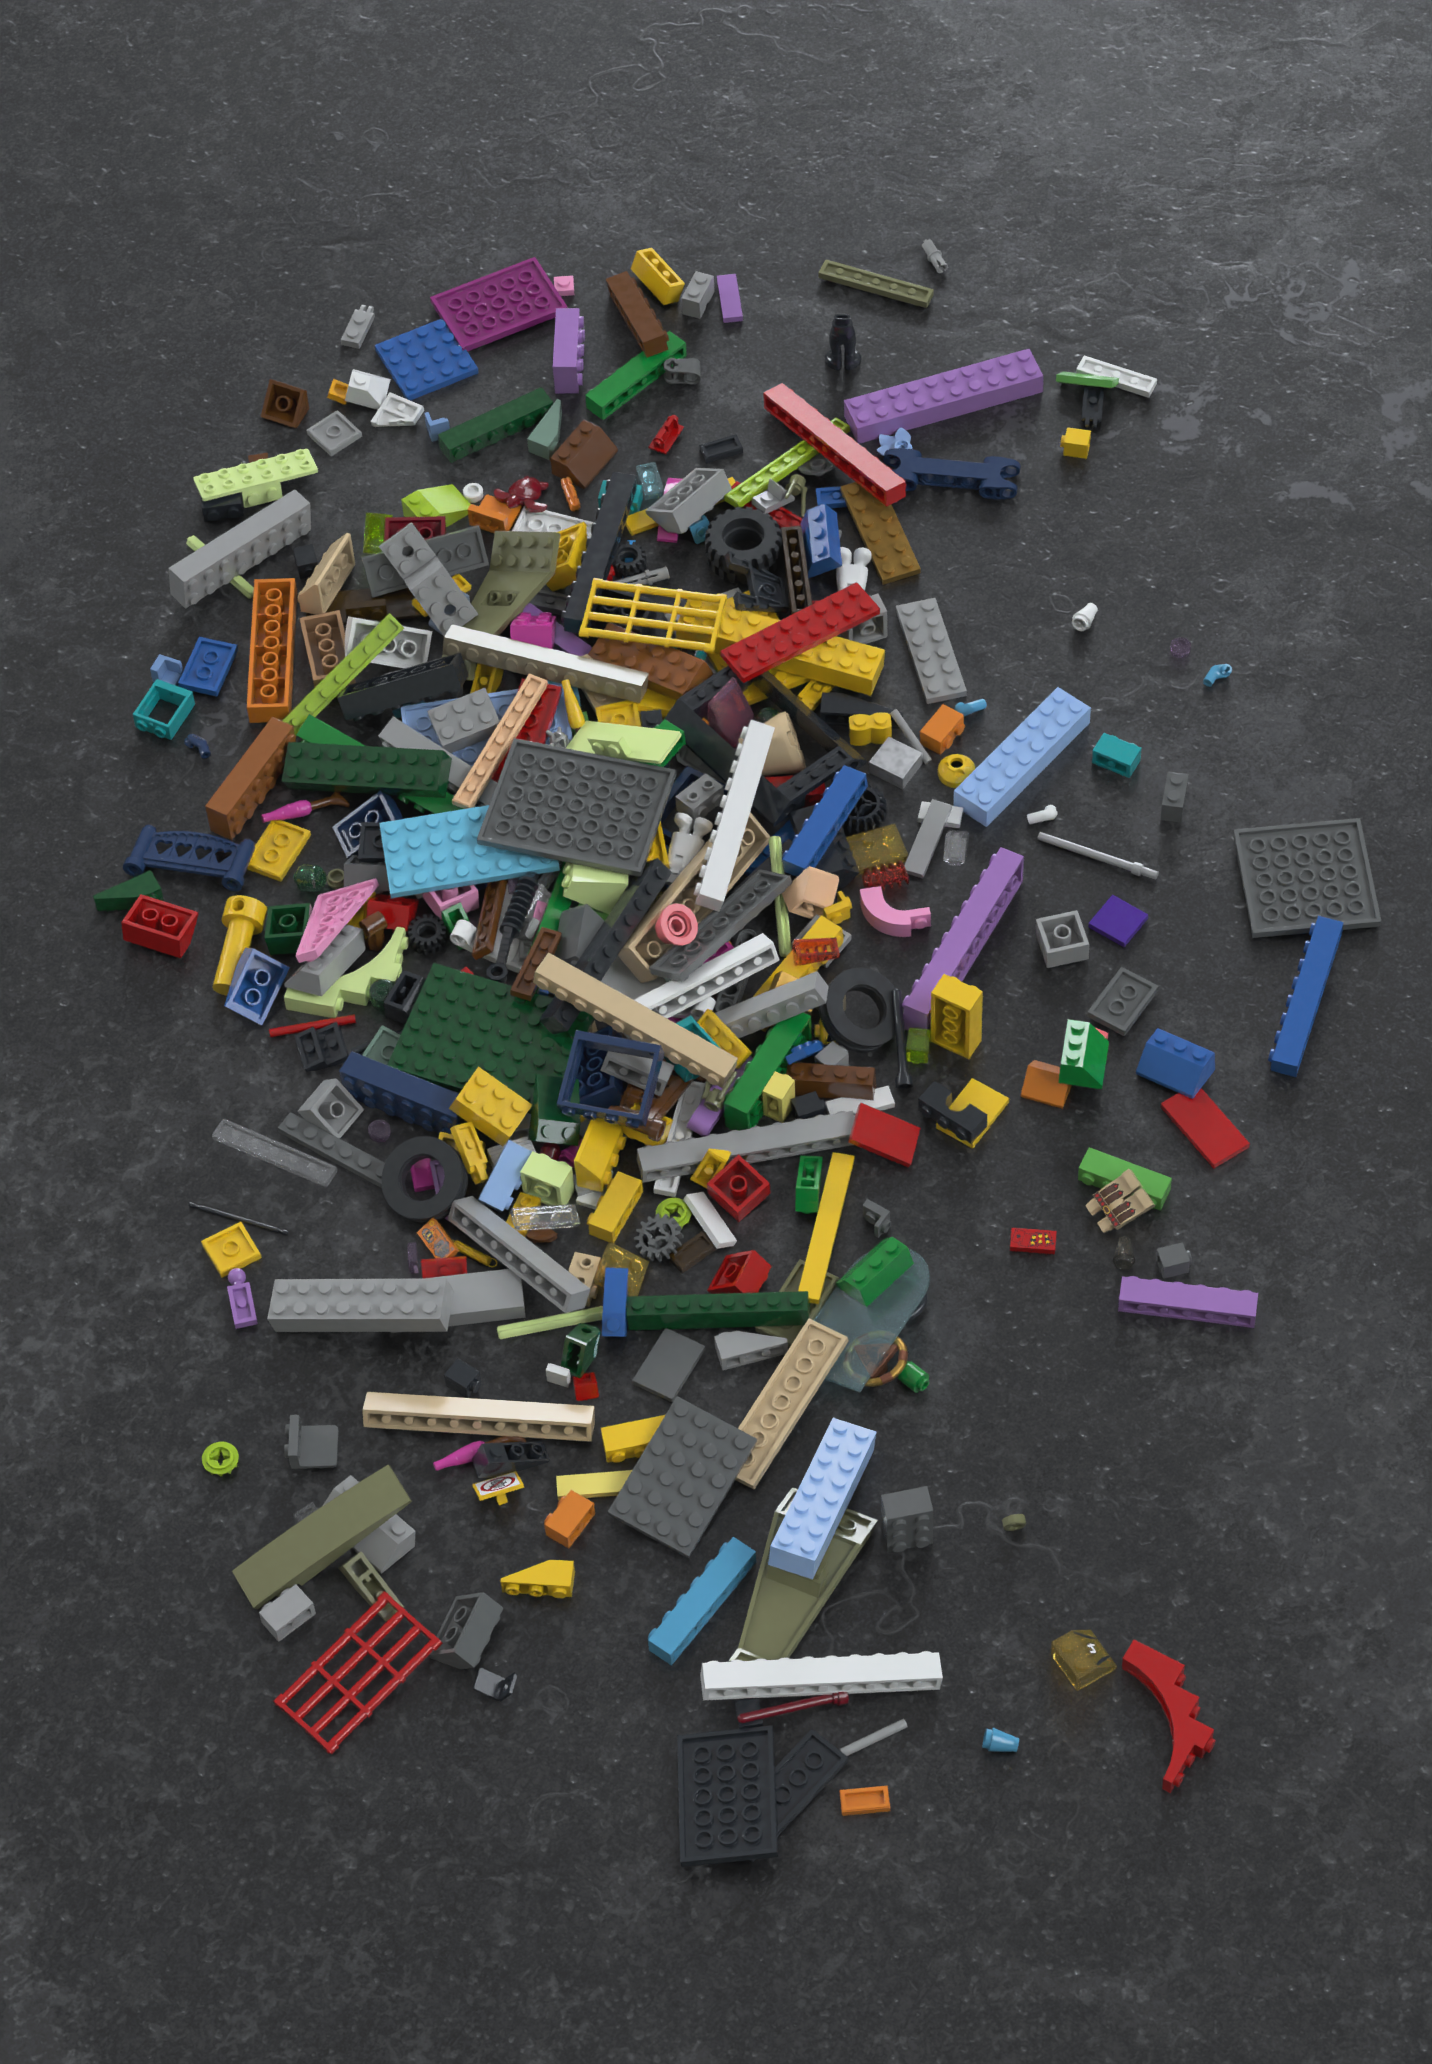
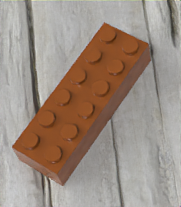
M608 623L604 629L624 633L626 629L612 623ZM598 638L588 653L594 660L649 673L647 689L674 700H678L681 696L713 675L705 660L675 648H666L661 645L637 642L627 643L622 640Z
M272 717L206 804V812L212 832L233 840L236 834L241 832L247 819L253 816L256 807L264 801L267 792L273 789L276 780L283 774L288 742H296L292 725Z

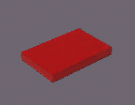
M860 1103L848 1142L909 1167L912 1163L920 1127Z

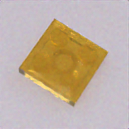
M610 1242L606 1245L594 1283L604 1288L605 1268H628V1296H638L649 1261Z

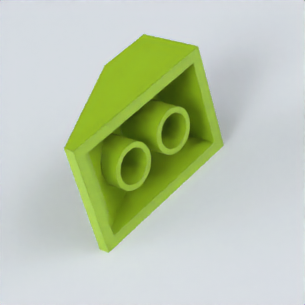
M453 484L420 489L401 499L403 515L405 517L445 516L446 527L467 516L468 508L471 505Z

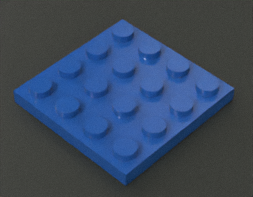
M442 318L375 345V351L405 398L410 401L478 374V367L467 350L462 351V347L459 346Z

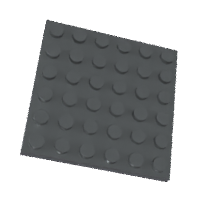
M1360 818L1234 830L1233 836L1253 938L1309 933L1311 924L1316 923L1318 916L1344 922L1343 930L1381 926V917Z

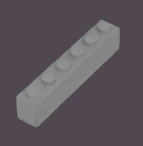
M816 971L718 1011L715 1014L738 1038H741L825 1004L827 1001L828 985Z

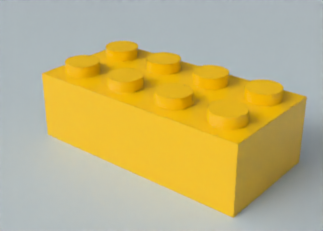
M943 974L931 992V1042L969 1059L982 1039L983 991L979 990L976 986H970L961 982L956 977Z

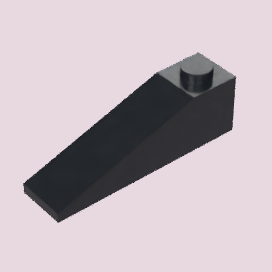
M822 692L820 718L827 725L849 726V717L852 715L865 714L870 716L875 713L890 714L893 709L843 693ZM899 712L904 719V713ZM891 716L892 728L900 729V727L897 725V723Z

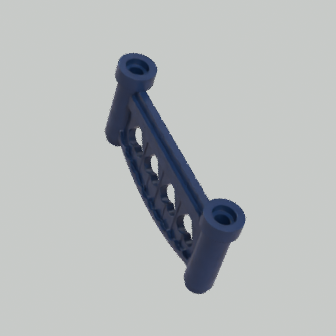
M145 825L139 834L130 857H127L123 864V870L128 875L134 877L143 874L145 866L223 878L222 885L226 889L240 891L245 881L243 877L255 851V843L252 840L244 839L240 844H236L218 836L199 832H156L154 826ZM158 843L173 844L166 851L158 854L156 848ZM179 845L192 847L191 850L181 857H178L176 847ZM198 848L212 850L201 860H198L195 852ZM218 851L232 853L220 863H218L215 856Z

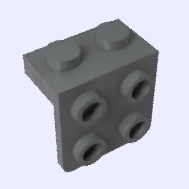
M290 1415V1424L285 1426L286 1438H289V1444H285L284 1454L285 1458H289L291 1469L336 1467L338 1458V1427L336 1425L302 1426L299 1415Z

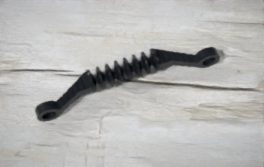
M527 872L525 876L520 877L510 904L505 912V917L499 928L502 939L496 963L488 966L486 971L487 979L500 983H505L508 979L506 963L513 939L518 938L525 917L528 915V910L539 884L536 880L541 874H537V872ZM497 971L503 973V974L500 975V976H493V975H492L494 972H497Z

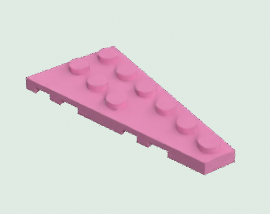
M376 878L317 896L296 953L299 963L304 961L312 962L324 952L377 889L379 883Z

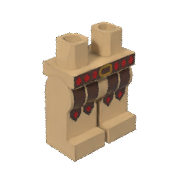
M1128 1169L1117 1179L1093 1194L1094 1198L1085 1206L1093 1216L1101 1210L1104 1211L1106 1217L1097 1222V1224L1106 1233L1114 1228L1120 1229L1155 1207V1204L1145 1189L1142 1188L1143 1186L1133 1171Z

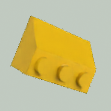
M599 1118L590 1121L574 1159L578 1187L603 1192L605 1185H609L612 1177V1168L618 1164V1153L624 1149L626 1137H623V1129L619 1124H610L605 1122L604 1119Z

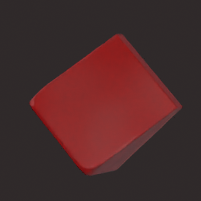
M594 1372L585 1373L581 1378L572 1376L577 1401L599 1397Z

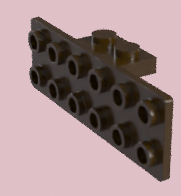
M370 588L339 591L326 611L327 613L340 610L343 625H347L348 616L372 621H382L389 613L396 620L424 617L412 605V600L415 599V596L409 588L376 597L371 596ZM306 613V617H307V616L316 615V614Z

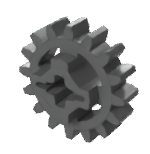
M657 1213L655 1219L648 1216L647 1223L641 1221L642 1229H636L639 1235L634 1237L637 1243L636 1248L644 1258L648 1257L650 1261H653L656 1257L661 1262L663 1256L670 1259L669 1253L676 1254L675 1247L682 1246V1243L678 1240L684 1238L680 1232L682 1228L675 1218L672 1217L670 1219L667 1214L661 1218L659 1213Z

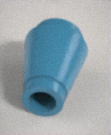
M995 1728L985 1730L983 1748L988 1749V1751L1017 1752L1019 1738Z

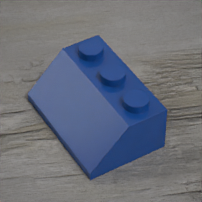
M826 504L808 509L800 526L802 527L808 578L841 567L842 558L837 513Z
M1157 1028L1146 1042L1136 1074L1193 1099L1215 1071V1052Z

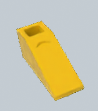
M548 1560L503 1577L500 1581L502 1592L510 1595H518L519 1593L530 1594L534 1597L549 1595L555 1598L572 1597L575 1576L574 1561Z

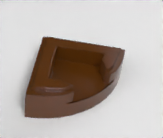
M542 1221L526 1234V1239L532 1243H549L558 1238L557 1233Z

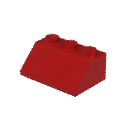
M140 894L121 922L123 940L181 958L191 943L198 919V912Z

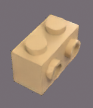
M575 1252L568 1272L590 1288L585 1305L590 1306L592 1298L595 1299L597 1296L598 1280L603 1278L604 1267L601 1264V1257Z

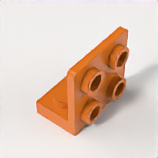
M486 495L479 506L473 504L469 506V525H479L480 529L495 533V531H509L521 512L522 506L519 505L510 509L507 506V502L502 503L496 500L494 496Z

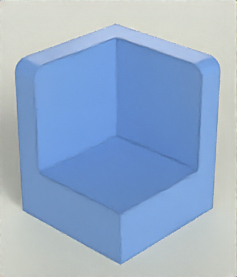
M429 412L424 413L426 428L431 441H437L438 434L450 429L449 421L447 418L432 421Z
M159 654L150 668L152 680L155 682L156 679L177 686L183 673L181 661Z

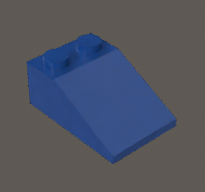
M245 948L236 965L224 1007L259 1025H263L290 967L254 948Z

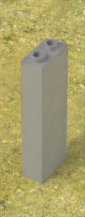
M510 1269L425 1278H447L454 1291L448 1326L526 1318L522 1278Z

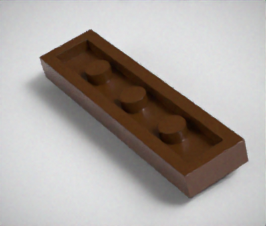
M541 927L510 990L511 996L528 1001L532 1000L538 988L533 983L535 971L548 952L554 955L562 939L561 932Z

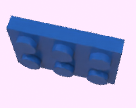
M199 637L180 677L178 686L190 691L218 696L238 652V646Z

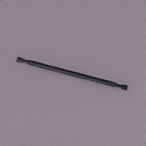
M192 1202L189 1203V1206L193 1208L196 1207L203 1211L288 1235L287 1230H281L267 1224L202 1205H196Z

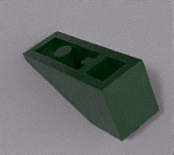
M151 870L93 895L97 911L130 910L140 894L164 901L161 887Z

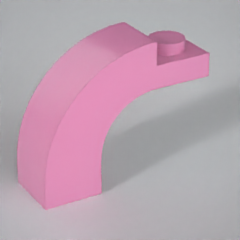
M881 886L860 889V904L864 917L878 931L896 937H910L911 929H923L931 926L929 907L906 911L897 910L885 902Z

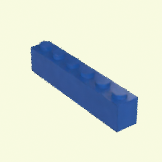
M845 765L840 772H836L831 786L825 789L823 798L819 803L815 804L812 815L804 821L802 830L799 835H795L790 849L784 852L782 856L784 872L798 877L809 866L813 868L817 866L868 787L866 773Z

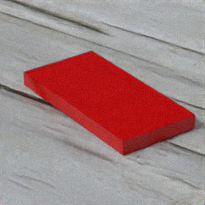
M1202 1088L1193 1099L1177 1093L1161 1103V1109L1213 1169L1250 1146L1246 1138Z

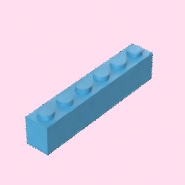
M734 1537L728 1543L725 1542L719 1550V1555L707 1563L704 1573L693 1580L690 1590L678 1598L675 1608L664 1615L661 1625L650 1632L648 1636L649 1651L672 1665L755 1565L756 1551Z

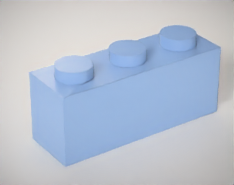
M508 1140L477 1200L500 1213L504 1209L508 1210L514 1199L510 1197L513 1190H518L522 1183L520 1171L532 1151Z

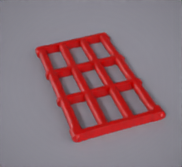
M385 1591L350 1628L344 1630L345 1633L316 1662L313 1661L310 1664L311 1667L273 1701L276 1706L288 1714L331 1755L339 1748L338 1745L366 1717L372 1715L371 1712L400 1683L403 1684L406 1681L405 1678L433 1650L436 1651L443 1644L439 1638L427 1630ZM389 1603L397 1612L365 1643L356 1634ZM403 1618L407 1619L413 1627L383 1657L379 1656L373 1648ZM421 1632L430 1641L397 1672L389 1663ZM352 1639L361 1648L331 1676L323 1667ZM369 1654L377 1663L347 1691L339 1682ZM385 1668L394 1677L364 1706L355 1697ZM317 1673L322 1675L327 1682L294 1713L286 1704ZM335 1687L344 1696L310 1727L302 1719ZM352 1702L360 1711L327 1743L319 1733Z

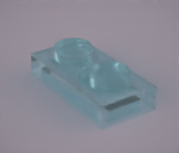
M656 462L637 465L636 472L642 485L645 500L662 497L664 487Z

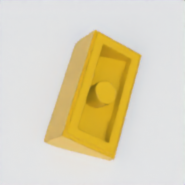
M709 1148L690 1180L707 1188V1183L724 1168L731 1152Z

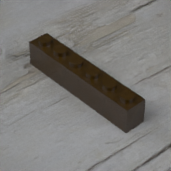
M801 526L781 527L782 555L790 615L812 605Z

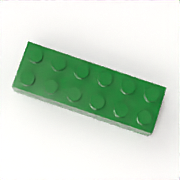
M800 1013L776 1023L773 1029H769L765 1042L757 1047L755 1057L752 1061L747 1062L743 1075L738 1077L734 1083V1089L725 1096L723 1102L725 1127L740 1131L750 1129L758 1124L764 1114L763 1089L775 1071L780 1074H786L788 1062L785 1057L792 1054V1048L812 1041L810 1015Z

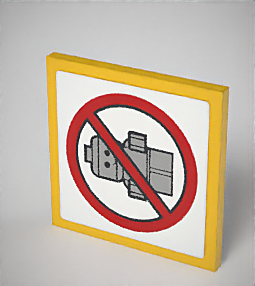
M517 1471L472 1484L480 1501L496 1496L499 1505L508 1503L505 1493L524 1488V1484Z

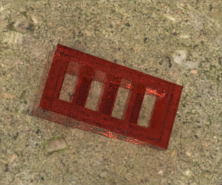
M836 937L795 939L793 942L792 953L795 966L840 957ZM830 945L831 952H827L826 946Z

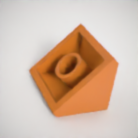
M1034 1060L1028 1065L1021 1097L1063 1109L1072 1085L1058 1083L1060 1067Z

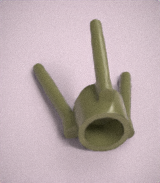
M794 474L791 476L789 483L786 484L785 489L787 492L785 499H788L791 494L795 496L801 494V517H804L806 492L808 490L805 487L806 480L803 476Z
M737 1071L732 1073L722 1090L714 1088L710 1091L711 1084L706 1081L705 1091L702 1095V1098L705 1099L704 1106L714 1112L722 1109L726 1096L725 1093L736 1077ZM733 1086L727 1093L732 1092V1090L734 1089Z

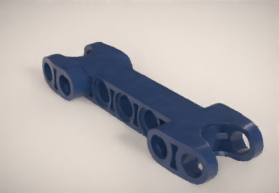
M905 448L889 449L884 453L883 458L886 464L897 468L892 471L905 480L906 491L915 490L917 484L975 489L979 490V494L982 497L990 499H1011L1017 494V485L1004 479L1017 476L1020 473V463L1014 459L989 456L984 459L983 463L922 458V454L918 450Z

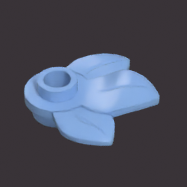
M899 428L895 436L880 434L879 442L881 447L877 449V452L884 456V453L889 449H912L910 434L903 428Z

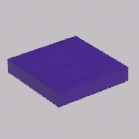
M1112 894L1089 922L1088 927L1125 947L1147 921L1148 914Z

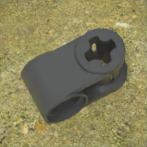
M669 358L664 362L665 373L663 378L666 383L693 385L700 382L701 363L698 359Z

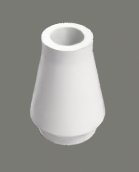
M1088 603L1084 608L1075 613L1072 618L1074 628L1079 631L1089 629L1098 611L1097 606L1093 603Z

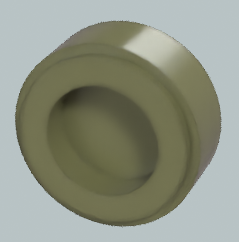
M1014 1514L1003 1518L1004 1530L1014 1531L1025 1527V1515Z

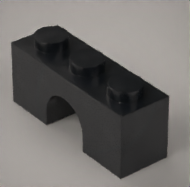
M934 1081L918 1098V1110L924 1117L936 1121L943 1129H948L955 1133L960 1140H966L972 1144L987 1127V1114L970 1103L961 1111L950 1110L952 1092Z

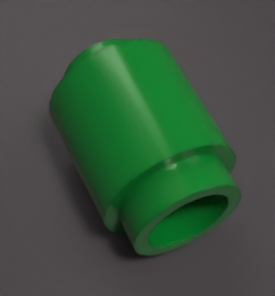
M907 1361L905 1368L898 1375V1380L915 1393L924 1391L930 1382L929 1374L912 1361Z

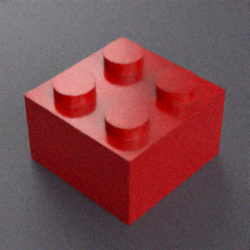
M739 1154L707 1183L708 1194L737 1222H740L771 1194L770 1183Z

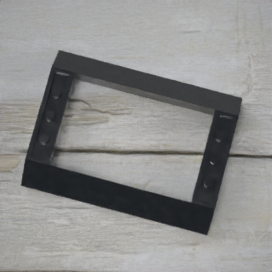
M726 666L681 696L664 718L684 731L685 745L725 783H727L728 778L733 776L730 769L733 761L738 759V756L735 755L736 750L702 719L708 714L709 704L731 690H734L739 695L753 683L783 712L788 713L797 725L828 752L777 788L761 774L752 808L770 825L776 826L789 817L788 814L804 807L806 795L829 779L833 781L836 772H840L844 765L858 770L867 764V760L769 671L743 683L733 670Z

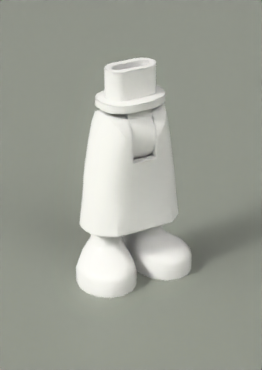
M840 547L842 566L836 568L838 591L856 582L865 591L868 568L865 566L871 561V551L863 547L856 549L854 552V564H851V551L848 548Z
M675 814L674 822L679 827V832H673L670 842L668 860L669 870L672 874L665 884L671 885L704 846L705 842L702 840V837L712 830V822L701 817L696 818L694 822L687 814Z

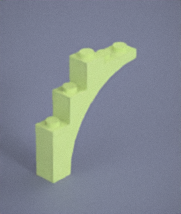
M396 927L391 940L373 960L358 970L341 976L323 996L287 988L284 996L286 1009L336 1018L338 1011L342 1010L344 1002L367 1006L369 998H373L375 989L390 992L402 973L403 950H407L409 944V937H406L405 928Z

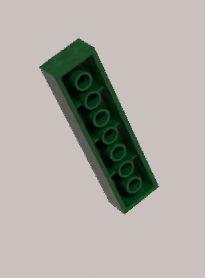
M288 742L282 782L290 789L364 794H376L381 790L387 795L446 798L452 758L444 750Z

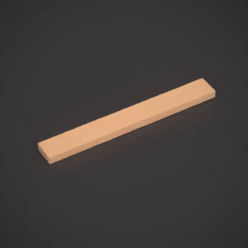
M528 674L452 799L453 805L463 809L474 808L511 747L513 739L517 737L548 685L547 680Z

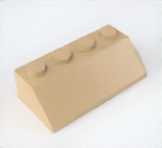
M346 533L331 544L327 552L323 554L322 560L316 565L312 576L307 579L305 587L298 594L301 612L316 615L326 613L355 566L351 534Z

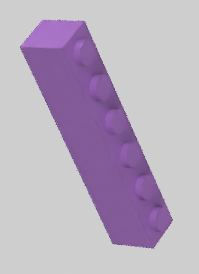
M1122 1276L1118 1311L1254 1328L1258 1293L1249 1290L1237 1291L1225 1287L1213 1288L1201 1284L1188 1285L1182 1282L1172 1283L1159 1279L1147 1280L1139 1279L1135 1276Z

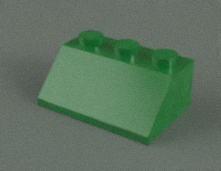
M1068 1019L1058 1083L1102 1089L1109 1041L1090 1022Z
M894 1237L882 1240L835 1283L836 1287L867 1307L914 1264L908 1247Z

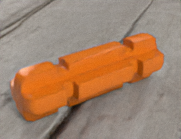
M562 478L561 486L569 503L570 510H579L580 502L572 485L571 478Z

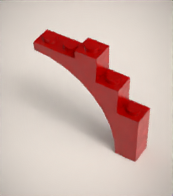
M1133 1640L1123 1657L1122 1669L1139 1679L1153 1693L1169 1721L1173 1738V1752L1170 1765L1163 1778L1162 1789L1171 1793L1175 1786L1179 1787L1185 1776L1183 1771L1186 1766L1190 1768L1196 1756L1202 1759L1205 1752H1211L1216 1741L1213 1739L1214 1729L1196 1720L1201 1710V1707L1198 1706L1199 1697L1181 1688L1186 1679V1675H1184L1185 1665Z

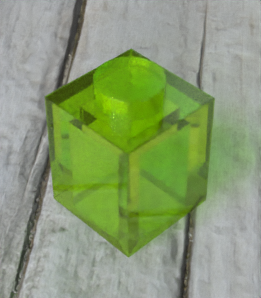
M909 1028L906 1047L907 1062L915 1064L928 1063L931 1030Z

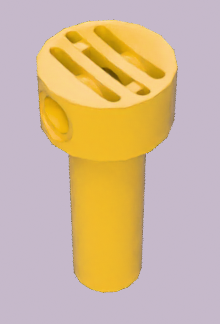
M237 895L229 897L226 901L221 920L228 930L212 986L219 994L228 995L236 965L244 949L250 947L252 936L261 933L264 928L268 909L261 901L255 898Z

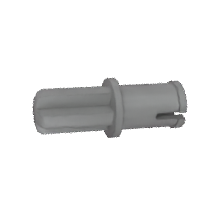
M931 239L924 240L922 247L927 254L928 261L932 262L938 273H943L940 266L946 271L948 265L942 258L941 251L937 250Z

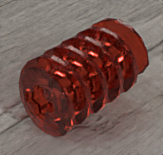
M901 860L896 861V866L893 862H889L888 867L885 864H881L879 869L876 866H872L871 872L868 868L863 870L864 889L881 886L882 891H885L886 884L893 889L894 882L899 887H902V880L909 885L907 870Z

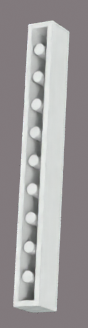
M750 720L748 727L744 726L740 738L743 739V743H739L735 755L738 756V759L733 761L730 769L733 776L728 778L725 790H728L727 796L723 795L720 807L723 810L722 813L718 812L714 823L718 827L717 830L713 829L709 842L713 844L711 848L708 847L704 859L707 860V864L702 865L699 873L702 881L701 883L697 882L693 895L697 896L695 901L697 905L718 912L723 905L775 727Z
M929 1651L918 1654L901 1652L895 1655L878 1653L872 1656L854 1654L849 1657L832 1655L825 1658L804 1657L802 1659L710 1661L702 1663L700 1674L703 1700L831 1695L838 1692L853 1694L940 1690L943 1678L939 1653H931Z

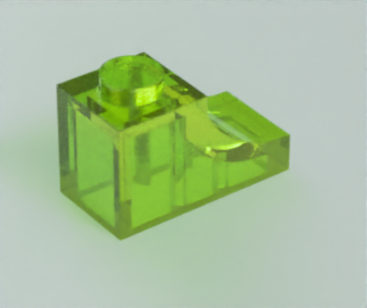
M366 513L363 553L375 554L383 552L379 546L384 543L385 518L392 517L393 515Z

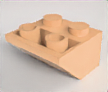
M809 866L781 893L788 911L813 919L816 915L823 916V908L834 903L839 877Z

